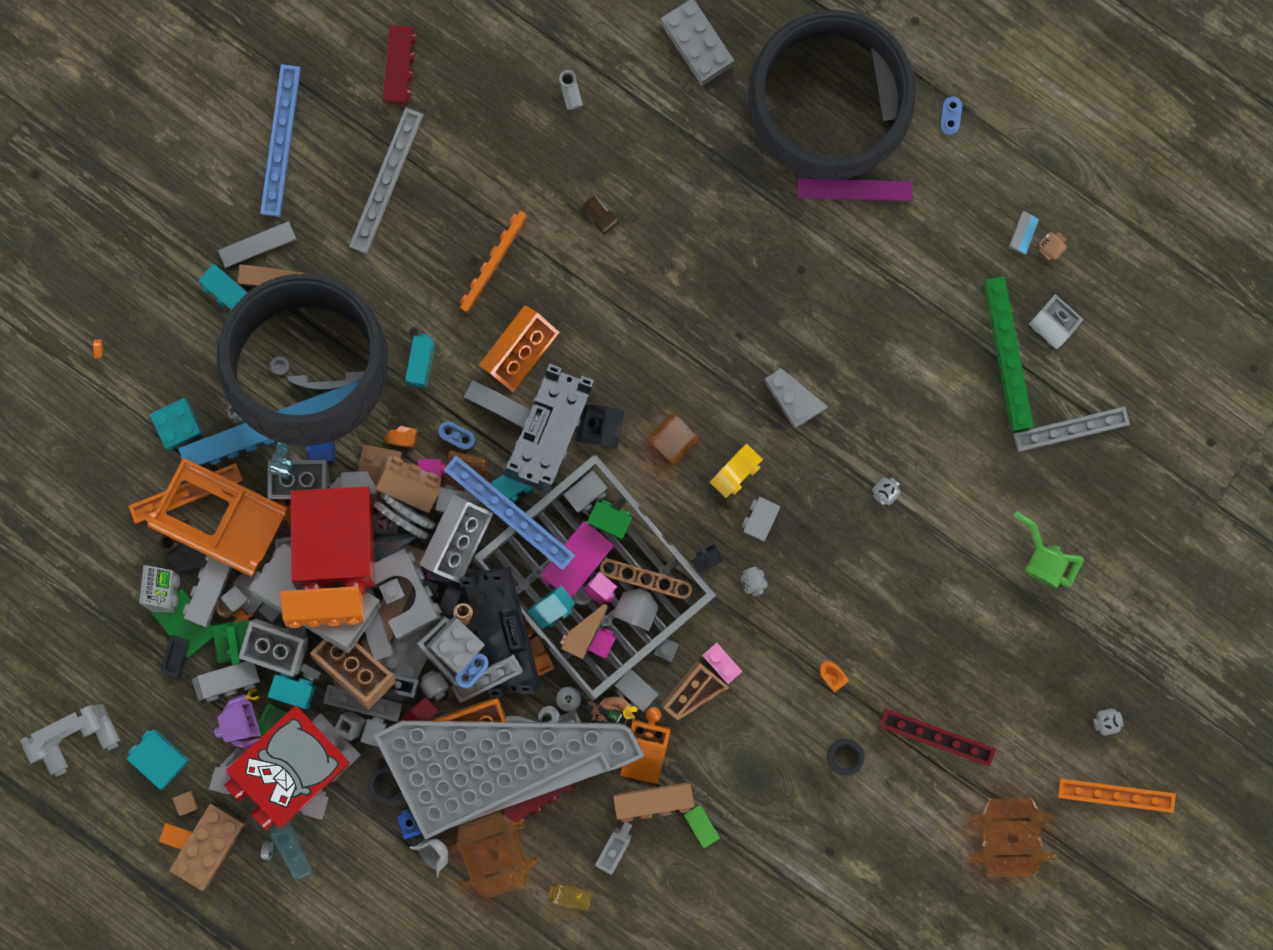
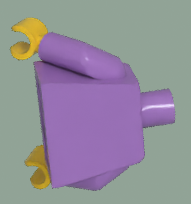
M250 689L248 695L243 694L227 702L223 713L217 718L219 727L214 729V734L217 738L223 737L225 742H232L234 746L243 749L250 748L259 740L258 737L261 734L251 701L257 702L260 700V696L251 697L253 693L257 692L256 689Z

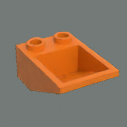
M651 707L646 712L648 722L632 719L630 728L642 749L644 757L622 766L620 776L658 784L671 729L670 727L656 724L661 718V711L656 707ZM642 727L644 731L639 734L636 732V729ZM661 731L662 737L657 738L655 733Z

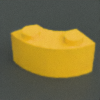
M746 444L718 472L710 483L725 498L731 493L735 495L742 488L740 483L749 474L753 476L761 468L758 464L763 459Z

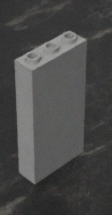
M284 543L275 550L272 560L264 565L262 574L252 582L250 589L253 597L282 613L280 591L296 590L291 577V547ZM365 592L362 595L364 598V622H359L356 625L340 623L337 626H330L328 624H320L318 627L302 626L345 652L350 653L382 606L379 599Z

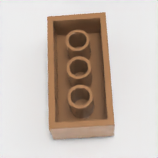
M324 639L310 653L317 665L368 710L395 683L393 674L358 643L354 645L350 653H347Z
M690 782L613 795L617 819H621V822L633 821V817L640 816L641 819L652 818V814L660 813V816L671 815L673 810H679V813L690 812L691 808L694 807Z
M210 803L169 871L201 891L205 890L247 822L218 804Z

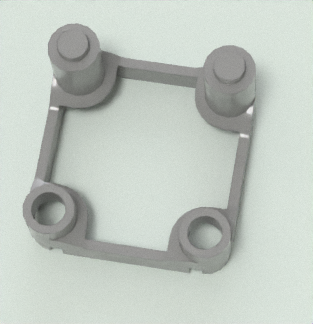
M104 705L87 706L80 709L81 716L77 717L74 712L32 733V738L25 737L21 739L20 742L30 764L43 759L50 775L55 774L58 777L66 773L65 769L68 768V765L58 745L63 738L81 730L84 737L96 733L103 749L107 748L110 751L118 747V742L121 740Z

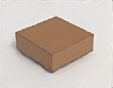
M192 791L172 798L179 816L198 809Z

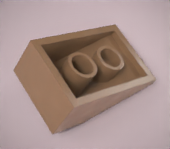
M364 444L358 472L367 471L374 484L377 485L379 473L388 455L402 459L403 453ZM377 490V500L384 501L381 497L382 492Z
M603 604L570 630L569 634H564L560 642L563 645L561 649L584 659L608 606Z

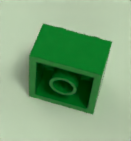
M602 500L601 503L597 501L587 523L623 540L632 521L630 512L622 508L617 511L612 508L613 504Z

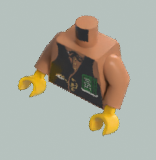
M623 697L604 698L600 705L589 700L584 711L593 715L590 723H619L625 725L628 719L635 718L632 712H637V707H631Z

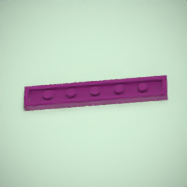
M798 178L797 198L912 201V181Z

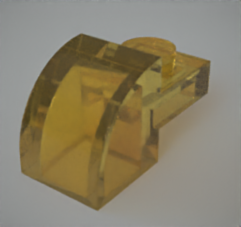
M552 882L548 901L563 907L588 911L593 892Z

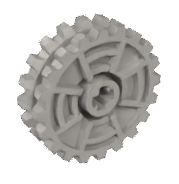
M381 493L384 501L376 500L374 507L407 531L420 538L427 539L429 534L425 528L433 529L436 525L435 522L414 506Z

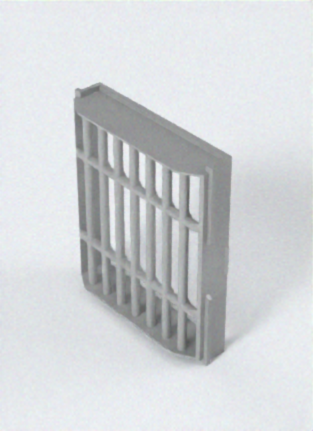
M597 455L588 459L528 510L526 514L533 520L538 517L553 536L565 545L568 540L543 511L552 504L576 531L580 527L579 523L561 504L558 498L597 466L622 495L613 504L612 508L618 511L624 504L628 503L674 556V559L664 565L632 526L629 525L627 534L659 570L657 573L675 578L670 571L680 564L703 590L705 595L697 602L691 596L684 599L690 608L681 615L664 594L652 591L676 620L666 627L659 617L655 615L653 623L661 633L653 640L643 628L628 623L646 644L639 652L634 649L612 623L616 618L613 615L619 603V600L614 596L610 603L615 609L607 616L604 615L598 629L602 630L606 627L614 632L613 636L632 658L623 665L610 650L607 659L617 671L608 677L591 656L586 653L583 660L602 681L594 690L589 687L567 661L573 654L567 651L561 654L521 607L526 621L541 638L547 641L551 646V653L592 701L716 596L674 545H669L651 520L638 509L639 504ZM606 496L600 500V502H602V500H605L611 503ZM589 509L585 514L590 517L593 510ZM509 526L475 555L473 561L482 571L490 570L483 561L494 554L504 567H511L513 578L518 582L516 586L517 594L519 595L524 590L536 603L541 598L530 584L537 578L543 579L541 573L551 560L548 558L539 567L514 537L518 532ZM601 531L606 539L614 544V548L629 565L641 568L616 537ZM509 542L533 570V573L526 579L523 578L500 551V548L505 543ZM605 556V558H604L601 562H603L604 560H607L608 557ZM612 563L604 565L610 573L615 569ZM593 571L589 578L592 579L596 573ZM647 574L641 576L644 585L651 583L652 578ZM618 581L626 591L635 590L631 584ZM545 584V586L550 590V592L556 589V587H554L553 585L549 588ZM682 585L678 587L677 591L681 596L688 594ZM642 587L638 588L646 592L649 590ZM593 599L587 604L593 612L600 608ZM572 607L570 615L579 624L584 618ZM560 620L554 625L562 635L569 634L568 629Z

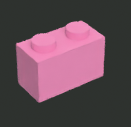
M715 643L702 655L727 684L743 672L718 643Z

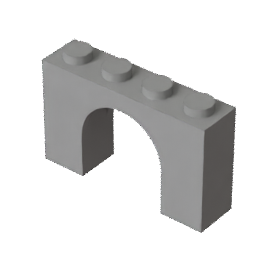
M405 548L375 563L374 588L395 578L405 577L412 582L416 591L413 606L405 613L388 621L396 639L400 640L440 620V613H442L437 602L434 603L431 598L433 596L429 585L426 586L423 581L425 576L422 570L416 567L415 562L417 560L412 551L409 552Z

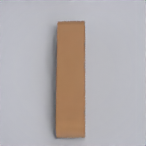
M611 559L604 560L600 565L601 573L608 578L679 599H686L692 593L691 585L682 580ZM606 563H612L615 567L614 571L610 574L605 573L603 570ZM626 568L633 571V576L630 579L622 577V571ZM643 574L651 576L652 581L650 584L644 585L641 583L640 578ZM666 579L670 582L668 590L660 589L659 582ZM680 585L688 587L689 592L687 595H679L677 590Z

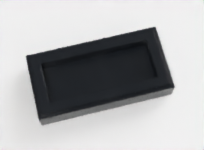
M175 635L170 636L161 672L177 678L181 677L190 640Z

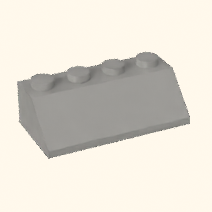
M453 494L419 565L460 583L459 579L464 576L494 513Z

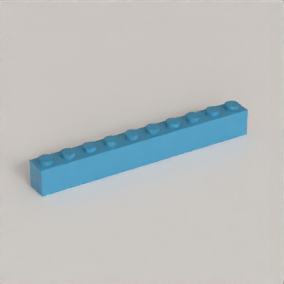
M355 381L276 412L289 415H306L323 411L346 398L360 381ZM247 423L178 449L182 459L185 458L203 467L208 464L211 466L217 465L222 462L221 459L228 457L232 459L238 457L239 452L245 450L246 452H251L258 449L257 446L264 443L266 446L276 441L259 434L250 428Z

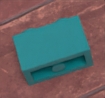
M560 585L537 601L527 612L541 629L546 626L552 627L559 621V617L565 618L572 612L571 608L574 606L575 601Z

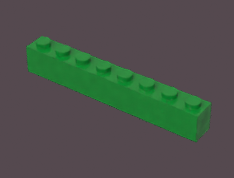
M1005 276L987 279L983 282L1011 432L1031 429L1034 426Z

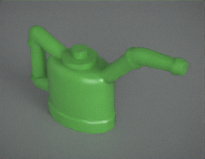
M1016 511L1013 516L1029 527L1036 547L1024 572L1054 588H1058L1059 584L1071 587L1074 584V579L1080 567L1083 566L1084 558L1081 555L1063 554L1060 551L1061 548L1057 545L1044 547L1038 525L1033 520ZM1073 562L1074 564L1067 578L1063 577L1068 563Z

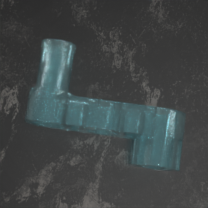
M278 442L269 465L268 473L288 479L293 463L286 461V457L291 445Z

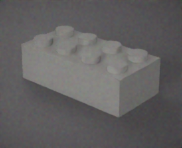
M695 0L685 2L661 18V25L701 86L734 66V59Z

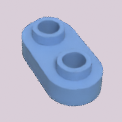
M954 96L948 97L942 106L940 129L946 135L955 134L960 127L962 102ZM954 103L956 108H950L949 104ZM947 122H953L954 126L949 127Z
M450 421L440 425L439 435L443 440L463 450H469L474 446L475 437L470 431ZM451 428L452 434L446 435L445 430ZM464 437L469 438L467 444L462 443Z
M477 653L459 674L456 673V683L463 688L471 687L487 669V657ZM477 659L480 660L479 666L474 665V662ZM463 674L468 676L466 681L461 679Z

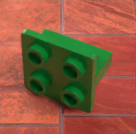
M251 620L212 626L218 663L232 661V665L240 664L243 659H240L239 655L249 621Z

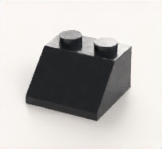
M586 404L580 417L581 421L577 429L575 441L617 449L625 411L607 406Z

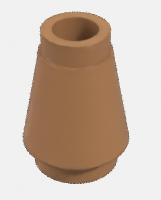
M461 603L454 608L453 614L462 624L468 625L473 615V610L470 605Z

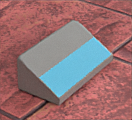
M1022 211L1008 248L1026 255L1039 219Z

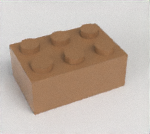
M388 455L379 473L376 490L429 513L439 494L441 478L435 473H427L421 470L417 465H409L399 457Z

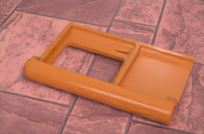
M183 458L158 508L154 512L150 511L146 522H148V527L253 577L287 512V508ZM182 481H187L229 502V507L214 535L210 536L167 515L166 511Z

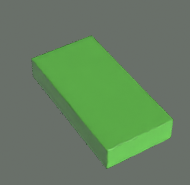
M701 805L684 814L703 848L720 839Z

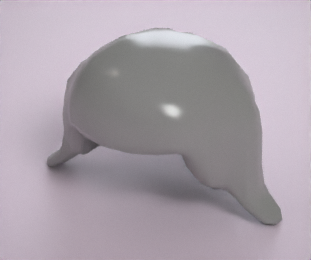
M432 838L425 839L415 847H409L412 850L419 851L422 859L431 868L436 870L437 878H439V872L448 863V849L445 844L438 839Z

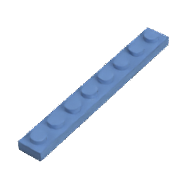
M281 64L261 215L280 217L301 71L299 66Z
M455 456L446 466L444 471L562 570L576 556L458 456Z

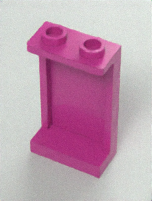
M585 521L564 545L576 555L566 568L562 570L551 561L541 573L543 577L541 581L549 588L552 585L556 588L562 585L571 598L614 547V544Z

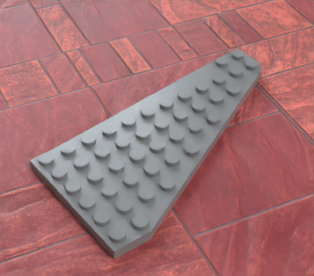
M402 720L374 734L381 752L425 839L448 828L600 773L611 771L644 757L633 731L626 725L619 723Z

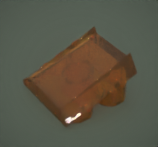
M674 413L647 438V441L673 466L700 440Z
M449 451L448 464L455 456H458L481 477H485L488 465L487 460Z

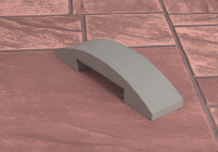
M365 371L345 373L346 380L310 383L309 376L307 375L288 376V381L309 390L332 391L355 381H361Z
M473 380L464 395V398L498 414L521 428H524L525 420L531 412L530 409Z

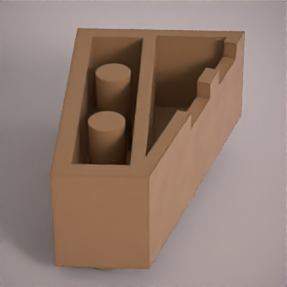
M696 661L660 706L675 719L679 720L729 687L701 663Z

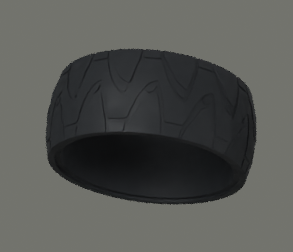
M824 10L806 14L792 20L791 23H787L768 40L761 50V54L757 57L751 72L748 88L750 116L754 129L764 147L787 168L807 177L824 180H839L850 178L854 175L857 176L883 162L898 147L906 135L912 121L916 98V85L911 63L895 37L872 19L842 10ZM823 35L842 36L858 41L869 49L873 48L883 58L890 68L896 83L898 109L892 128L879 142L867 150L854 155L825 157L804 151L790 142L779 131L767 108L765 79L772 65L781 54L800 41Z
M290 274L270 279L245 294L239 300V303L237 302L223 325L217 348V367L223 392L243 422L247 423L250 428L273 441L292 446H315L337 440L357 428L369 416L381 397L388 370V350L384 333L375 314L367 303L354 291L338 281L314 274ZM310 307L335 312L355 324L370 344V357L366 371L359 384L346 398L336 405L312 414H283L259 405L239 386L237 382V367L241 351L251 334L271 317L291 309Z

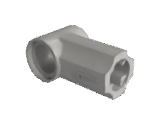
M571 70L563 71L559 77V84L567 110L583 106L576 75ZM565 76H570L573 82L565 84L562 79Z

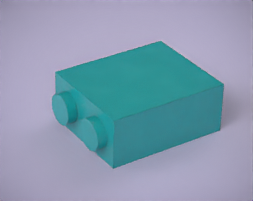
M419 334V336L413 337L405 382L408 385L427 388L436 345L434 340L430 338V335Z
M156 729L148 730L141 737L143 741L138 746L135 744L129 750L127 760L154 785L163 790L190 760Z

